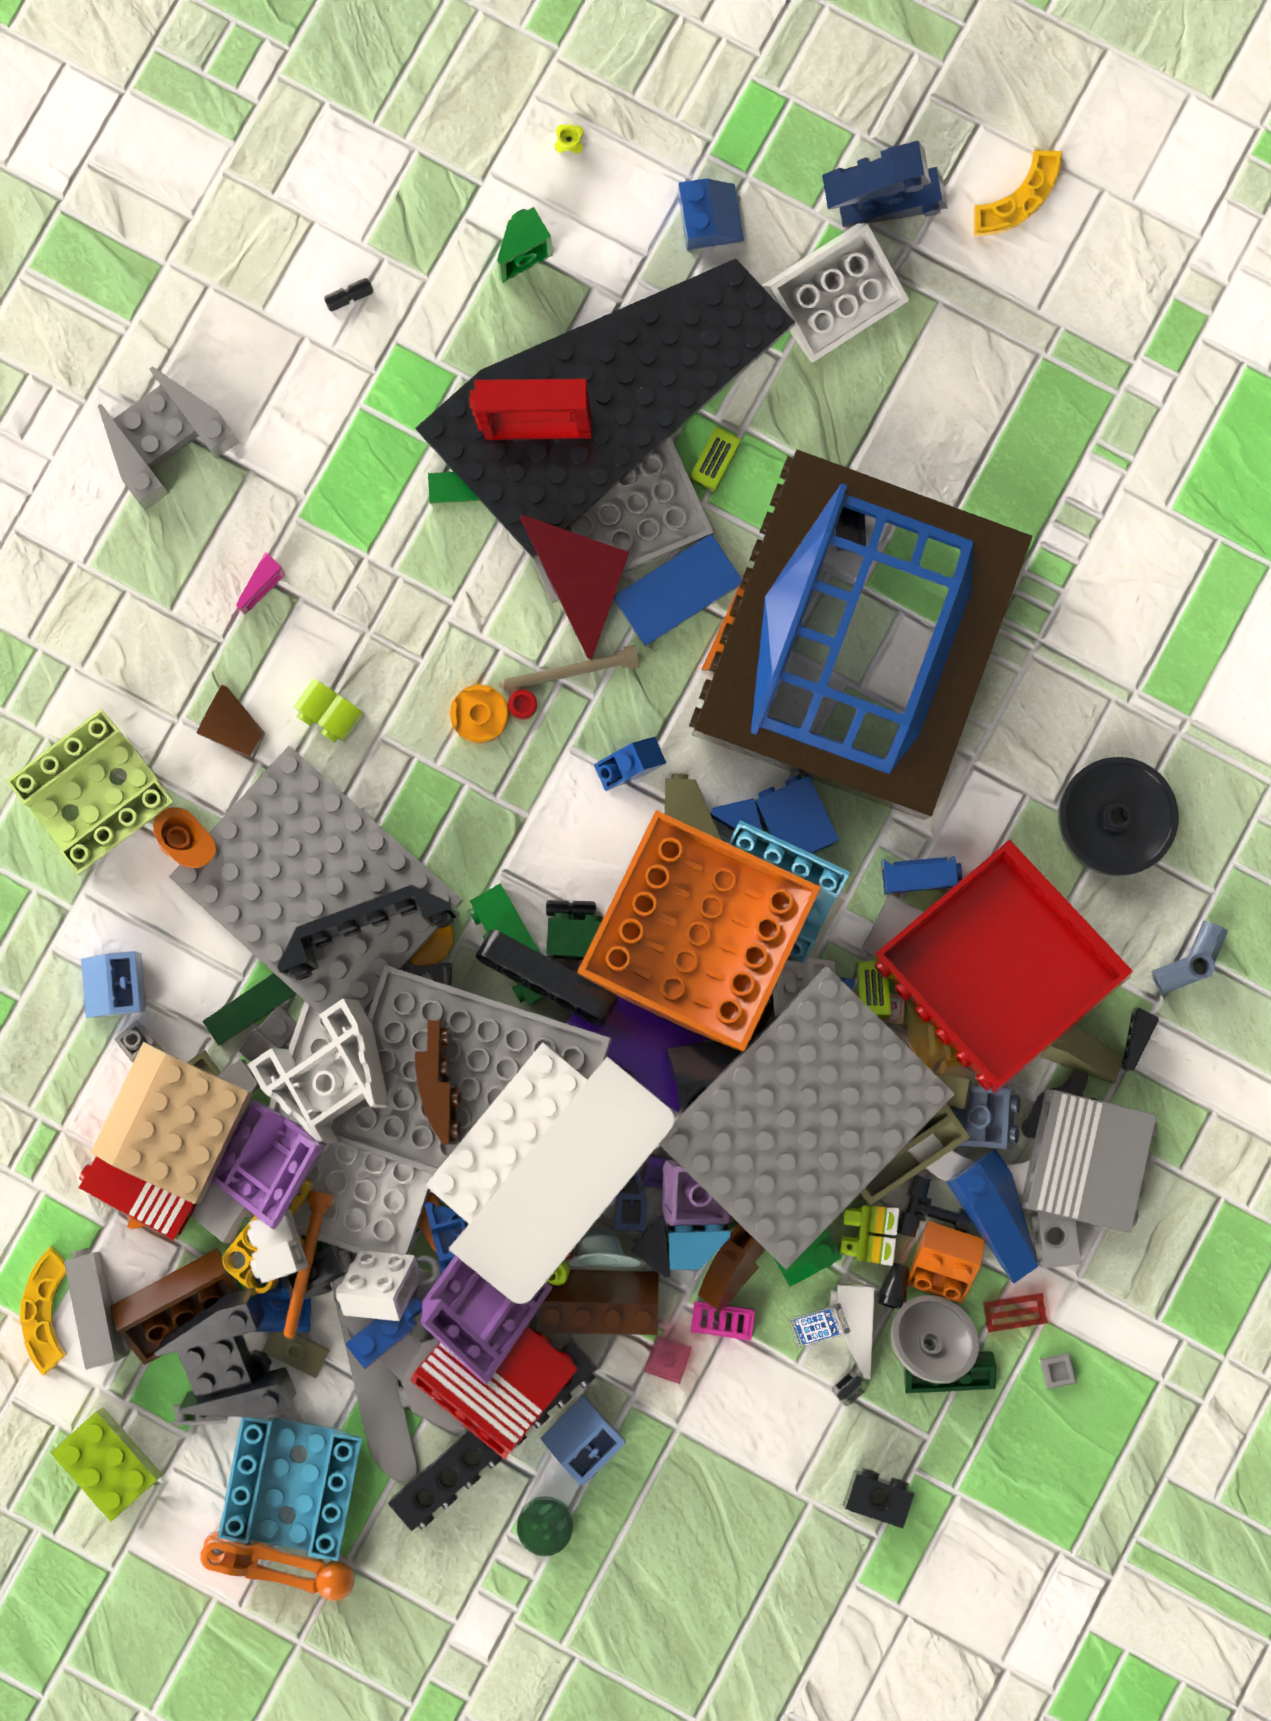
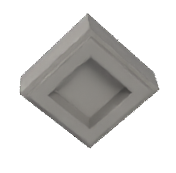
M1067 1352L1039 1359L1047 1390L1077 1383L1070 1353Z

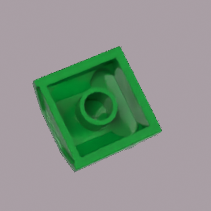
M826 1228L787 1269L775 1258L774 1260L787 1284L791 1287L822 1269L832 1266L835 1262L842 1259V1256Z

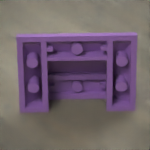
M252 1100L225 1151L212 1182L266 1225L276 1230L317 1160L320 1158L326 1144L317 1142L303 1127L293 1120L256 1100Z
M455 1255L423 1300L421 1324L481 1382L488 1384L553 1287L546 1281L530 1301L515 1303Z

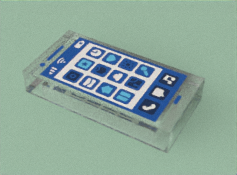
M840 1303L788 1319L798 1348L843 1336L851 1332Z

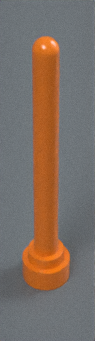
M310 1191L308 1203L310 1204L309 1210H312L303 1247L309 1267L297 1272L284 1328V1336L286 1338H293L297 1331L323 1215L327 1213L328 1208H332L334 1196L330 1194Z

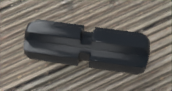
M363 278L348 285V289L344 290V288L325 295L324 301L328 310L333 312L350 304L349 301L351 300L355 302L371 295L373 287L369 279Z
M547 900L546 915L555 916V913L573 914V917L596 915V902L573 901V903H569V900Z

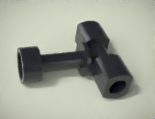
M918 1175L913 1176L907 1191V1195L910 1196L906 1213H901L897 1233L915 1238L919 1222H925L927 1217L954 1224L953 1229L967 1233L971 1219L965 1210L960 1207L956 1213L931 1205L932 1199L927 1198L931 1179Z

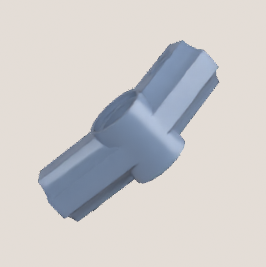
M1204 920L1188 957L1151 971L1153 981L1160 994H1166L1210 977L1214 972L1215 961L1228 930L1220 925ZM1195 959H1200L1204 963L1205 969L1201 975L1195 973L1192 968Z

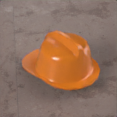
M170 807L156 816L153 823V833L160 849L166 855L170 856L178 864L189 868H199L207 865L213 859L216 852L215 842L189 811Z

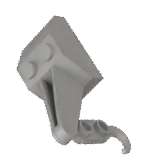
M426 1255L417 1257V1262H425L432 1267V1276L427 1280L419 1282L410 1301L416 1296L420 1298L429 1292L441 1276L440 1265L433 1257ZM341 1306L338 1309L339 1320L355 1335L375 1320V1318L343 1315ZM407 1335L379 1358L401 1381L402 1387L397 1388L402 1405L404 1408L409 1406L412 1413L451 1432L465 1427L410 1381L415 1370L440 1341L434 1336L417 1340Z

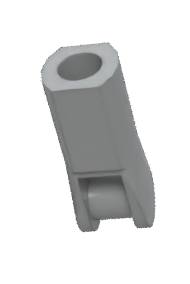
M181 1404L172 1405V1409L175 1410V1421H172L174 1426L227 1424L228 1416L195 1415V1419L187 1420V1414H180L178 1411Z

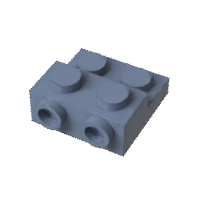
M971 1086L967 1110L950 1107L970 1136L968 1140L959 1146L1012 1149L1013 1143L1017 1144L1019 1139V1127L1014 1125V1113L1020 1112L1021 1099L1019 1095H1015L1016 1089L1002 1088L994 1094L991 1089L986 1091L982 1087Z

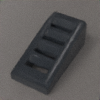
M1139 1007L1133 1008L1126 1040L1122 1069L1127 1072L1135 1070L1159 1021V1017Z
M851 1370L832 1387V1391L845 1406H849L867 1390L868 1385L854 1370Z

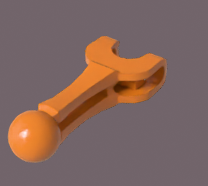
M214 1531L206 1537L200 1554L202 1565L210 1571L230 1576H244L246 1579L277 1582L300 1588L312 1594L318 1592L323 1598L330 1601H339L346 1598L354 1587L353 1571L344 1562L330 1561L325 1563L323 1559L287 1553L259 1541H250L248 1544L219 1539V1531ZM213 1549H220L224 1553H215L213 1552ZM262 1559L302 1568L316 1573V1578L278 1571L260 1565L258 1561Z

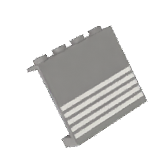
M1045 1090L1021 1198V1207L1131 1233L1132 1227L1136 1226L1139 1213L1136 1210L1138 1199L1142 1197L1145 1190L1143 1176L1145 1169L1149 1167L1151 1162L1149 1148L1151 1139L1155 1138L1158 1124L1155 1122L1157 1115L1056 1090Z

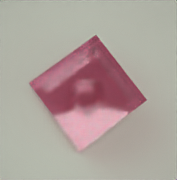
M655 1335L644 1372L680 1384L692 1346Z

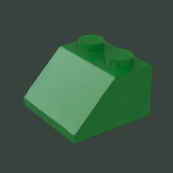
M534 207L528 210L526 208L518 210L508 220L497 258L499 277L502 283L553 256L551 235Z

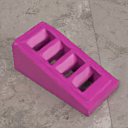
M268 553L263 555L236 603V606L244 615L285 576L283 568Z
M694 1301L691 1332L744 1340L752 1339L755 1315L753 1308L726 1305L720 1312L719 1327L713 1328L714 1312L716 1310L708 1303ZM703 1309L708 1310L706 1327L701 1326ZM727 1313H732L731 1330L725 1329ZM739 1314L745 1315L743 1332L737 1331Z

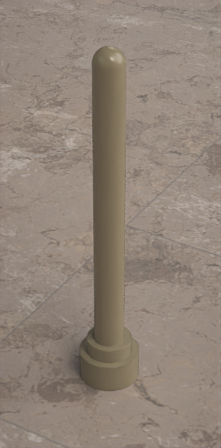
M635 644L625 646L624 650L619 651V654L503 679L500 682V688L508 691L621 665L622 668L628 667L629 670L640 668Z

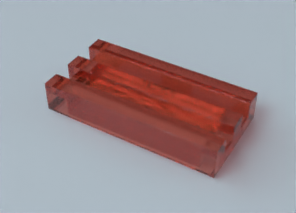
M1043 1293L983 1301L987 1332L1047 1324ZM1037 1301V1306L995 1313L990 1312L991 1307ZM1039 1313L1038 1318L992 1324L993 1319Z

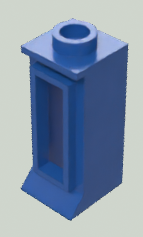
M955 856L949 858V861L947 857L897 861L892 864L885 859L881 861L884 894L949 889L962 880L961 863H956Z

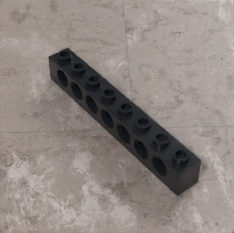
M574 1339L562 1348L559 1353L564 1352L569 1355L578 1369L574 1373L572 1381L564 1385L533 1424L536 1429L550 1418L548 1412L555 1405L560 1409L573 1398L570 1392L578 1385L583 1389L596 1378L593 1372L597 1370V1366ZM469 1430L389 1500L388 1505L411 1532L417 1526L422 1530L435 1519L432 1515L433 1512L440 1506L444 1510L458 1499L455 1494L463 1486L467 1490L471 1488L481 1478L478 1473L486 1466L492 1469L503 1458ZM526 1435L523 1436V1438L519 1441L516 1447L519 1446L527 1438ZM469 1449L478 1451L481 1457L480 1462L474 1465L467 1463L464 1459L465 1451ZM444 1470L454 1471L457 1475V1482L452 1485L445 1484L441 1479V1473ZM422 1490L430 1491L434 1496V1502L429 1505L422 1504L418 1499V1493Z

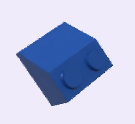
M708 178L678 183V200L687 250L744 241L735 184Z

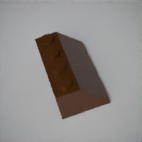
M218 1248L110 1306L117 1332L144 1365L161 1357H156L155 1352L166 1334L178 1326L184 1325L205 1308H210L226 1294L243 1290L239 1281L224 1268L222 1262L223 1255Z
M570 1269L568 1279L562 1285L550 1284L553 1288L536 1312V1332L658 1335L659 1273L656 1271Z

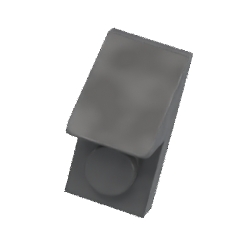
M277 1006L258 1029L254 1028L239 1052L249 1061H253L271 1048L282 1049L293 1036L297 1022Z

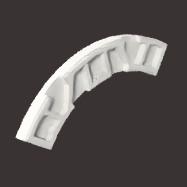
M931 1134L908 1151L918 1162H921L943 1147V1145L934 1134ZM951 1150L925 1169L938 1178L947 1181L975 1161ZM1030 1159L1007 1165L1013 1175L1018 1194L1023 1193Z

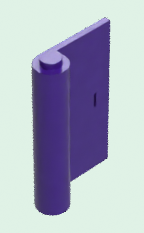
M616 995L618 1002L604 1026H597L572 1013L567 1024L612 1038L607 1057L672 1111L680 1114L676 1082L670 1077L667 1048L712 1039L674 1024L628 1002Z

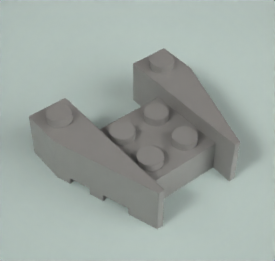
M153 366L149 370L160 385L114 419L102 404L98 405L121 480L145 511L168 495V492L152 470L199 437L214 458L217 459L239 443L234 432L216 409Z

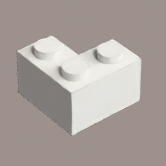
M290 1209L287 1210L276 1230L270 1228L260 1219L249 1222L251 1227L248 1230L250 1242L253 1247L257 1246L258 1252L252 1253L254 1260L251 1261V1267L255 1277L260 1278L261 1283L309 1267Z

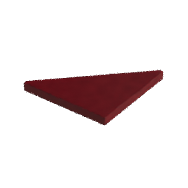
M521 514L520 520L547 573L586 657L592 660L629 552Z

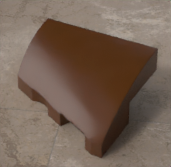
M223 684L212 700L196 732L206 739L253 760L265 736L263 729L251 717L229 688Z

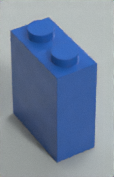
M801 774L784 781L786 786L775 790L773 786L758 793L759 799L755 800V804L768 834L811 854L834 845L839 841V837L810 776L802 778Z

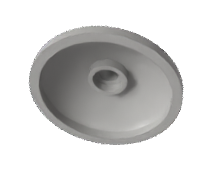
M919 1296L906 1302L893 1319L891 1326L893 1349L903 1366L913 1375L932 1383H949L960 1379L973 1367L979 1352L978 1334L970 1317L954 1302L939 1296ZM924 1343L930 1345L932 1350H928Z

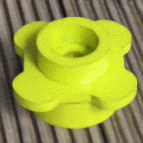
M570 124L557 126L555 129L557 135V142L554 145L555 150L558 153L572 151L574 154H579L582 152L581 137L584 134L583 128ZM568 137L572 138L570 142L566 140Z

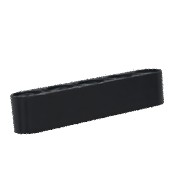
M490 930L475 954V957L487 967L597 1026H604L618 1002V997L609 990L498 930Z

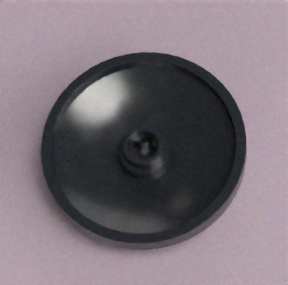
M1127 757L1104 758L1084 767L1067 784L1058 808L1059 830L1070 853L1087 868L1109 876L1136 874L1156 864L1170 849L1179 823L1177 801L1165 778L1148 764Z

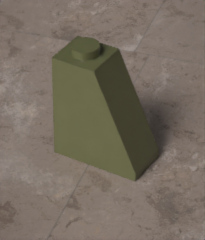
M671 774V779H665L664 814L721 840L696 780L689 779L688 774Z

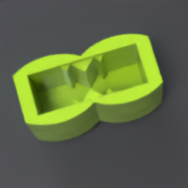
M315 678L312 679L294 705V708L299 711L296 716L309 726H312L314 722L323 728L321 734L334 743L337 739L345 743L364 716L362 710Z

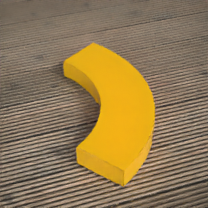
M1033 150L1029 172L1021 186L1014 193L993 203L975 205L973 236L1001 233L1018 226L1030 218L1046 201L1056 183L1062 161V151Z
M53 1246L40 1257L32 1269L20 1307V1323L22 1324L24 1344L29 1357L42 1376L46 1375L67 1355L56 1336L52 1314L56 1292L66 1276L65 1259Z

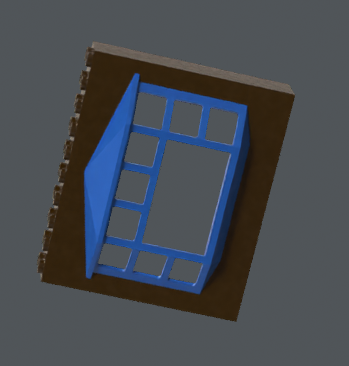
M796 449L793 457L787 456L779 477L784 479L783 485L777 483L769 505L774 507L773 513L767 511L759 533L764 534L763 540L757 539L749 561L754 562L753 568H746L739 586L740 589L744 590L743 595H736L729 616L734 617L732 624L726 623L719 643L724 645L722 652L716 651L709 671L714 673L712 680L706 679L701 690L699 699L704 700L701 708H695L690 720L689 727L694 728L692 736L793 773L801 774L804 777L810 776L812 780L926 820L933 815L1033 536ZM843 507L876 519L868 546H862L834 534ZM885 523L918 534L910 562L877 550ZM928 538L960 550L953 578L920 566ZM830 545L863 557L851 592L818 580ZM872 561H877L948 588L904 714L828 687L831 673ZM814 590L847 603L835 637H830L801 625ZM797 636L830 647L827 660L817 683L785 671ZM781 681L806 689L814 694L800 727L768 716V711ZM823 697L856 708V713L844 742H838L810 730ZM867 712L899 724V728L885 758L853 747L854 740Z

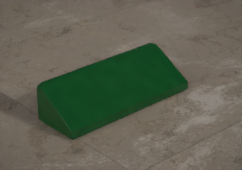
M991 1351L978 1352L973 1367L963 1377L949 1383L925 1381L913 1375L904 1367L905 1394L996 1389V1362L994 1354Z

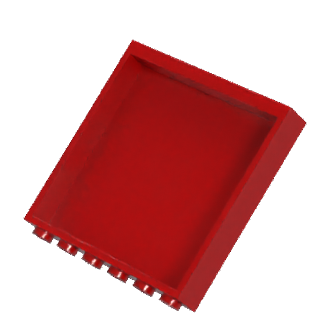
M1008 840L875 953L874 957L876 962L874 967L878 973L885 979L889 977L896 984L894 989L898 995L905 1001L909 999L916 1006L914 1011L924 1023L929 1021L936 1028L935 1035L945 1046L950 1044L957 1052L955 1054L957 1060L965 1068L970 1066L977 1074L975 1078L982 1088L986 1091L991 1089L994 1094L999 1092L1130 979L1133 970L1011 840Z

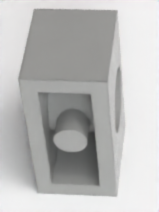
M1033 1210L1034 1213L1029 1214L1031 1231H1036L1037 1243L1033 1244V1249L1037 1262H1040V1267L1051 1268L1081 1264L1076 1220ZM1052 1227H1057L1061 1233L1060 1240L1055 1244H1051L1047 1240V1232Z

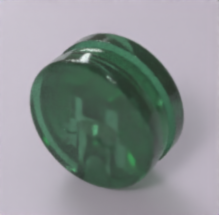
M539 1496L524 1505L517 1521V1535L525 1549L538 1556H551L559 1553L568 1545L573 1533V1517L564 1502L552 1496Z

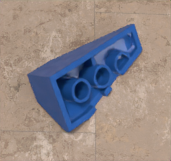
M995 1148L947 1180L946 1183L1011 1282L1016 1283L1039 1266L1013 1175Z

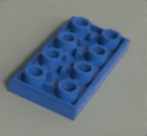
M710 534L616 594L613 599L644 647H646L738 588L742 579L713 535Z

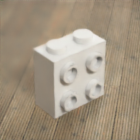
M360 1250L354 1262L349 1265L348 1273L336 1291V1298L340 1303L343 1315L400 1321L421 1280L416 1257L414 1255Z

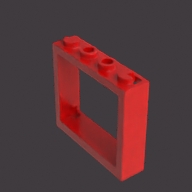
M586 379L475 380V390H470L469 405L472 408L473 416H475V423L478 424V431L483 432L485 440L592 439V409Z

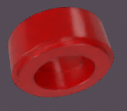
M520 689L510 695L508 708L513 717L519 720H526L531 718L537 711V699L529 690Z

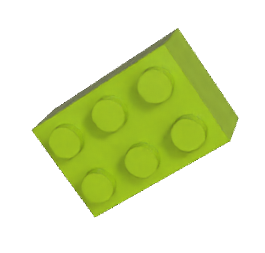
M104 1407L93 1413L51 1452L52 1456L110 1522L117 1518L163 1476Z

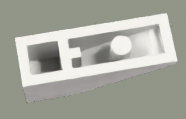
M836 1284L835 1291L830 1290L829 1308L834 1309L835 1317L861 1376L864 1379H870L874 1287L872 1285Z

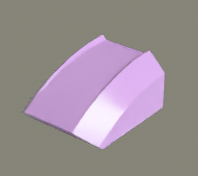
M666 1160L663 1167L661 1207L663 1218L670 1226L731 1223L733 1217L675 1160Z

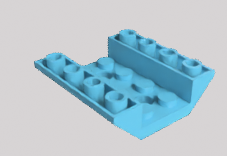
M740 820L729 842L730 845L821 887L789 954L790 957L803 963L814 945L820 928L850 872Z
M241 1417L218 1538L245 1544L253 1540L308 1551V1556L338 1561L362 1438L336 1428L278 1417ZM301 1445L306 1448L308 1457L305 1461L297 1462L292 1458L291 1450L294 1446ZM284 1506L292 1507L296 1513L295 1520L290 1523L284 1522L279 1516L280 1509Z

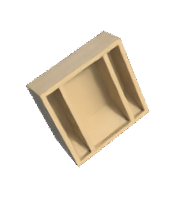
M143 1042L91 1153L116 1168L193 1204H200L253 1092Z

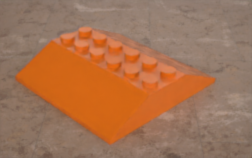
M655 810L577 973L657 1016L744 1052L821 887Z

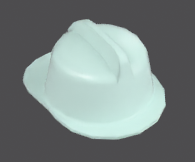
M598 1229L586 1232L577 1243L576 1257L570 1259L568 1264L579 1267L596 1265L636 1267L641 1264V1261L635 1257L624 1255L619 1239L613 1233Z

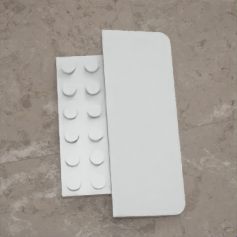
M542 1043L425 1185L469 1223L449 1250L515 1303L530 1301L672 1129L675 1121L672 1110L610 1058L606 1057L590 1078L586 1079L550 1047Z

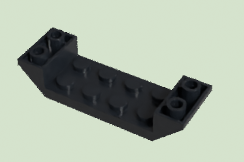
M409 885L297 926L277 967L279 972L291 979L295 978L296 981L311 977L313 975L312 971L319 969L312 949L313 945H316V948L327 946L333 943L332 938L343 934L344 937L357 935L362 932V927L370 924L373 927L384 925L390 922L389 917L401 914L404 917L418 911L417 907L420 908L423 919L432 927L437 926L438 929L454 924V919L460 917V914L450 902L416 886Z

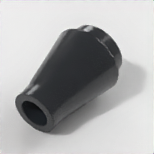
M893 1263L877 1294L879 1296L878 1304L899 1310L903 1303H906L909 1267Z

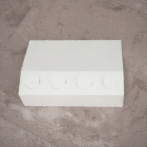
M856 224L761 285L795 321V326L789 331L812 363L909 301L868 224Z

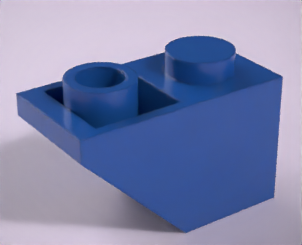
M654 736L630 743L595 763L594 767L604 790L608 791L642 777L667 763Z

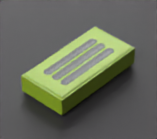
M715 426L689 479L715 493L742 439Z
M858 961L857 981L859 998L880 1019H890L891 1006L888 977L885 979L878 973L874 967L875 961Z

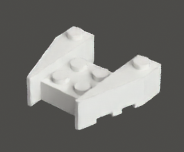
M345 998L319 1015L333 1041L308 1059L296 1065L288 1049L271 1048L248 1064L262 1091L269 1097H273L282 1106L281 1108L304 1126L303 1129L319 1143H335L337 1138L328 1123L366 1098L370 1107L386 1108L389 1106L373 1026L359 1001Z

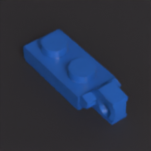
M417 1296L409 1301L400 1321L375 1319L345 1345L361 1366L367 1369L413 1331L412 1328L417 1324L414 1318L422 1312L423 1303Z

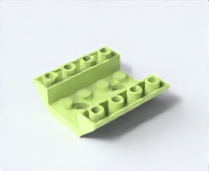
M102 708L6 780L21 802L31 809L61 850L59 852L77 875H80L174 803L157 776ZM117 769H123L127 774L125 782L121 785H115L111 780L112 773ZM70 805H76L79 809V816L73 821H67L64 817V811Z

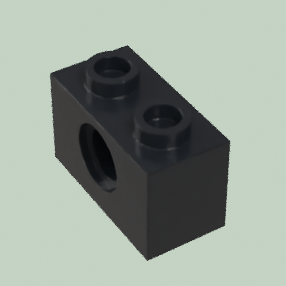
M862 1468V1472L854 1470L843 1502L844 1508L904 1529L915 1494L912 1489L908 1488L909 1483L893 1477L890 1482L880 1479V1473L867 1468ZM877 1489H884L887 1491L886 1500L880 1504L872 1502L873 1492Z

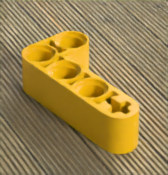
M309 1177L300 1189L302 1193L297 1194L292 1202L293 1205L291 1204L289 1207L292 1217L296 1215L309 1199L310 1191H313V1184ZM254 1216L251 1219V1221L257 1220L259 1218ZM248 1223L225 1251L222 1262L224 1268L246 1288L255 1287L257 1294H261L274 1289L279 1278L268 1281L266 1287L258 1285L251 1267V1261L254 1260L252 1253L258 1252L257 1246L253 1247L250 1242L248 1230L251 1227ZM237 1251H240L245 1256V1264L242 1268L237 1267L233 1261V1256Z

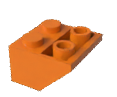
M927 1221L919 1238L908 1272L907 1286L962 1304L981 1266L984 1239Z

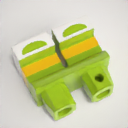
M860 1205V1208H845L843 1224L858 1226L857 1238L841 1236L839 1252L855 1256L854 1259L859 1261L893 1266L896 1239L893 1237L870 1235L868 1233L896 1236L899 1208Z

